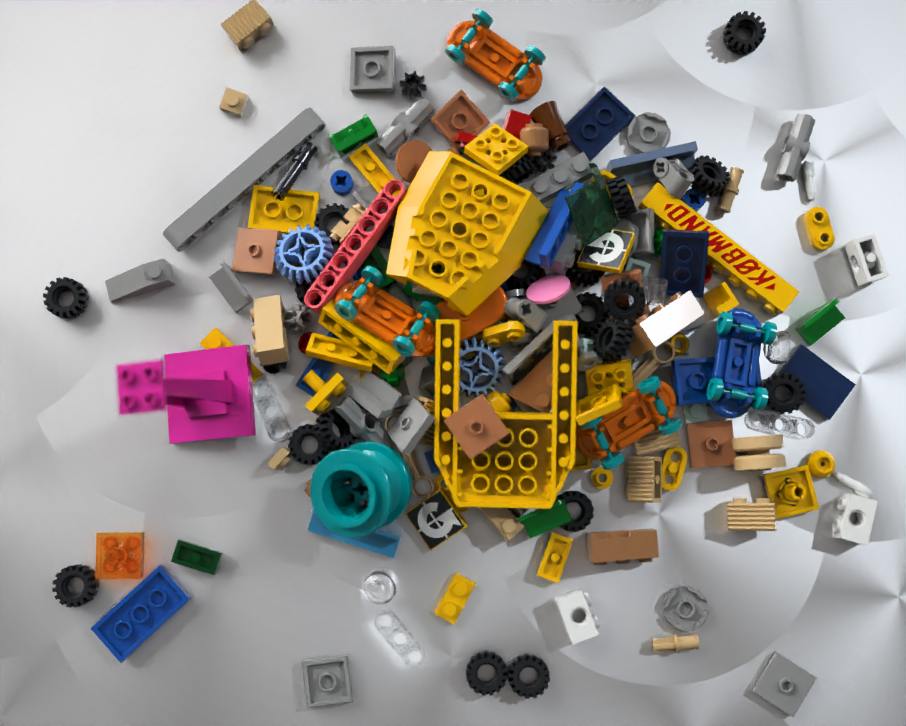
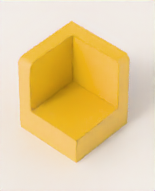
M726 282L707 292L702 298L715 319L719 317L721 312H727L739 305Z

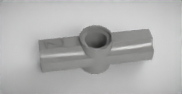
M421 96L406 112H401L391 123V127L376 141V145L385 155L390 157L405 141H409L416 135L420 125L435 111V108L426 98Z
M796 115L790 135L787 136L781 150L783 155L776 176L782 181L794 182L796 180L801 162L809 151V139L816 121L811 115Z
M348 394L336 403L334 409L350 424V431L354 437L364 438L367 442L381 443L390 448L393 447L394 441L379 427L378 418L371 412L366 413Z

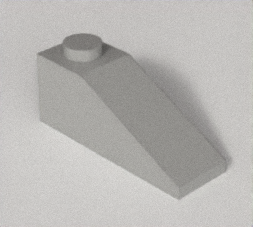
M165 259L139 265L105 280L110 302L176 285L171 265Z

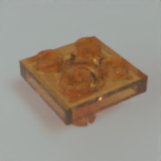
M145 532L96 533L95 579L144 578Z

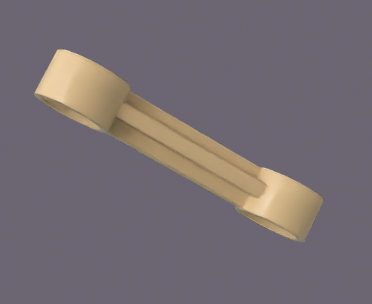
M664 341L660 344L668 345L672 349L671 357L665 361L659 360L656 356L655 350L657 347L652 349V355L632 375L634 390L637 389L640 382L649 378L661 364H667L673 360L675 348L672 343Z
M394 413L386 418L384 427L387 432L389 431V420L393 417H399L401 414ZM414 449L409 455L401 452L413 480L412 492L419 498L429 497L434 491V483L430 477L425 476ZM419 479H427L430 482L431 490L428 494L420 495L416 492L415 483Z

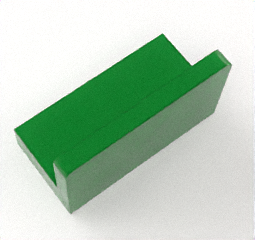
M837 298L827 302L795 328L808 346L814 344L845 319V316L835 306L840 302Z
M564 499L554 502L551 509H537L518 517L519 522L523 521L529 538L572 521Z

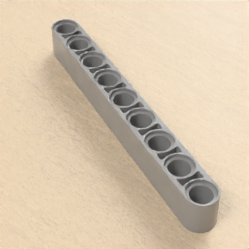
M311 107L305 109L164 230L163 236L178 252L187 248L253 191L254 185H260L299 152L307 141L310 142L320 134L326 126L324 121Z

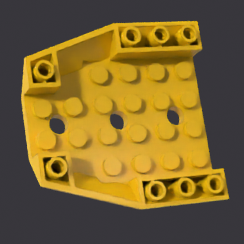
M429 151L398 206L386 275L405 285L410 281L447 300L448 307L468 316L520 268L549 211L532 192L452 152ZM483 188L487 194L484 197H478L475 195L474 190ZM455 226H463L466 232L463 235H457L453 232V228ZM435 264H441L445 271L442 274H435L431 268Z

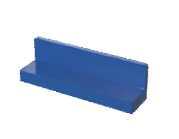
M575 182L571 191L564 189L559 191L525 257L526 262L550 269L586 198L583 183Z

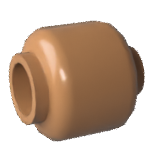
M528 123L520 131V141L528 146V157H539L541 152H545L549 148V131L541 123Z

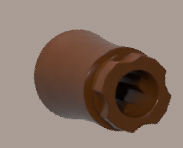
M556 101L545 102L530 113L532 116L531 120L534 123H541L543 127L548 129L549 146L553 153L560 152L572 144Z

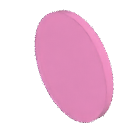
M563 275L546 276L532 283L526 291V296L534 304H548L565 296L571 288V283Z

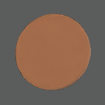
M420 140L407 141L399 148L396 154L397 171L407 183H412L429 151H432L425 142Z

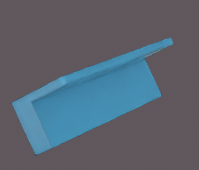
M312 509L311 513L313 514L308 531L394 558L400 535L378 529L374 533L361 538L343 537L329 530L320 521L315 510Z

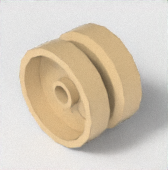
M783 435L731 439L733 451H747L748 456H737L733 459L734 470H750V472L786 467L784 454H770V449H781L784 447Z

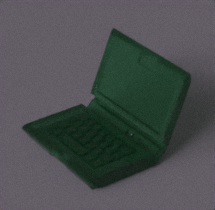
M595 163L589 164L595 181H590L565 198L583 246L591 244L615 228L619 223L603 177Z

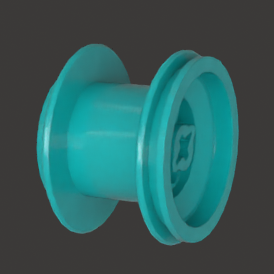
M361 442L347 449L337 450L328 454L316 466L310 483L311 502L320 521L329 530L347 538L365 537L374 533L380 527L391 524L404 512L412 493V479L406 462L395 450L376 442ZM349 477L352 479V484L348 481Z

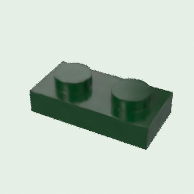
M179 539L171 562L216 575L223 552Z

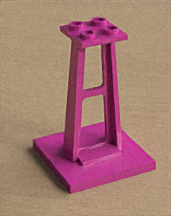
M250 345L164 354V360L116 365L119 415L168 411L169 444L256 435Z

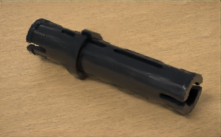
M307 141L299 154L293 157V163L271 192L273 196L278 194L276 199L283 201L302 171L309 167V161L318 151L316 146L313 149L311 148L314 145L313 143Z

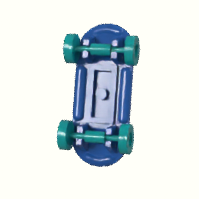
M744 309L723 311L720 313L716 323L718 339L712 378L707 387V398L718 415L733 419L745 414L750 407L759 411L766 407L768 401L767 389L761 387L755 389L761 343L771 345L774 342L777 334V325L767 321L762 326L752 313Z

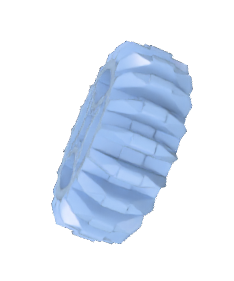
M308 224L304 229L298 225L295 231L289 228V234L282 233L283 240H277L278 247L274 248V253L276 254L274 261L277 263L278 271L281 272L283 277H288L291 282L297 280L300 284H302L304 279L309 284L311 283V278L317 279L318 275L334 256V247L331 245V239L327 237L323 230L320 231L316 226L311 229ZM306 242H315L318 245L315 246L314 244H306ZM289 263L301 264L302 267H294Z
M472 337V344H468L466 339L463 341L464 347L461 346L460 358L470 351L476 352L473 358L460 360L462 370L469 373L468 382L460 377V394L466 389L467 397H470L471 391H473L477 398L479 397V391H483L484 396H487V388H490L491 391L496 390L493 383L501 385L502 382L497 377H505L504 372L500 371V369H503L506 364L498 363L504 360L503 355H497L500 351L499 347L491 350L492 344L485 346L483 338L480 339V344H477L476 337ZM483 352L492 358L494 368H490L482 362ZM478 359L479 368L481 369H477V372H474L473 375L471 365L474 366L473 363H477ZM491 375L486 381L475 384L478 377Z

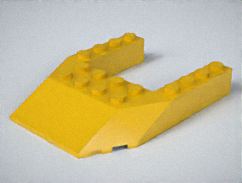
M436 319L434 460L457 507L551 509L570 470L575 464L578 321H553L552 412H496L509 431V434L472 459H469L444 422L447 417L460 409L461 320Z

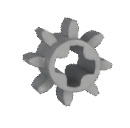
M292 305V310H286L284 322L290 326V331L305 332V327L311 326L313 315L308 311L307 306Z

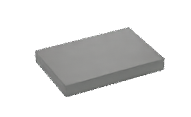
M553 322L503 368L506 379L512 386L522 379L553 348Z

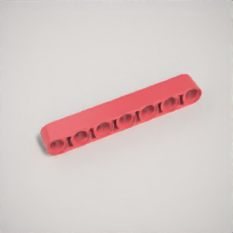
M395 179L386 183L305 294V304L314 313L321 314L322 308L335 298L339 288L351 280L396 218L398 206L407 192L401 181ZM401 190L400 194L392 196L395 191ZM388 208L384 214H379L382 209ZM370 226H375L371 232H366ZM361 244L358 250H353L355 245ZM343 262H348L345 268L340 269ZM330 280H335L332 286L327 287ZM317 298H321V302L318 305H314V301Z

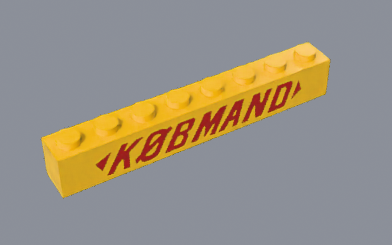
M656 183L638 206L639 209H654V221L658 223L660 229L709 231L707 262L711 264L710 267L715 272L722 273L728 277L729 283L733 286L741 287L746 291V296L751 300L759 301L764 305L763 308L772 315L783 313L800 292L682 200L669 194L660 183Z

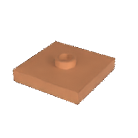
M462 89L429 119L451 146L454 145L456 149L461 150L462 148L459 147V144L454 143L455 136L459 131L477 136L491 123Z
M238 228L232 271L236 273L275 275L277 263L274 261V256L276 255L274 248L278 247L277 240L281 238V231Z
M484 394L444 420L469 459H472L509 434V431Z
M732 420L686 424L690 468L734 465L733 459L736 457V454L732 450L731 439L734 438Z

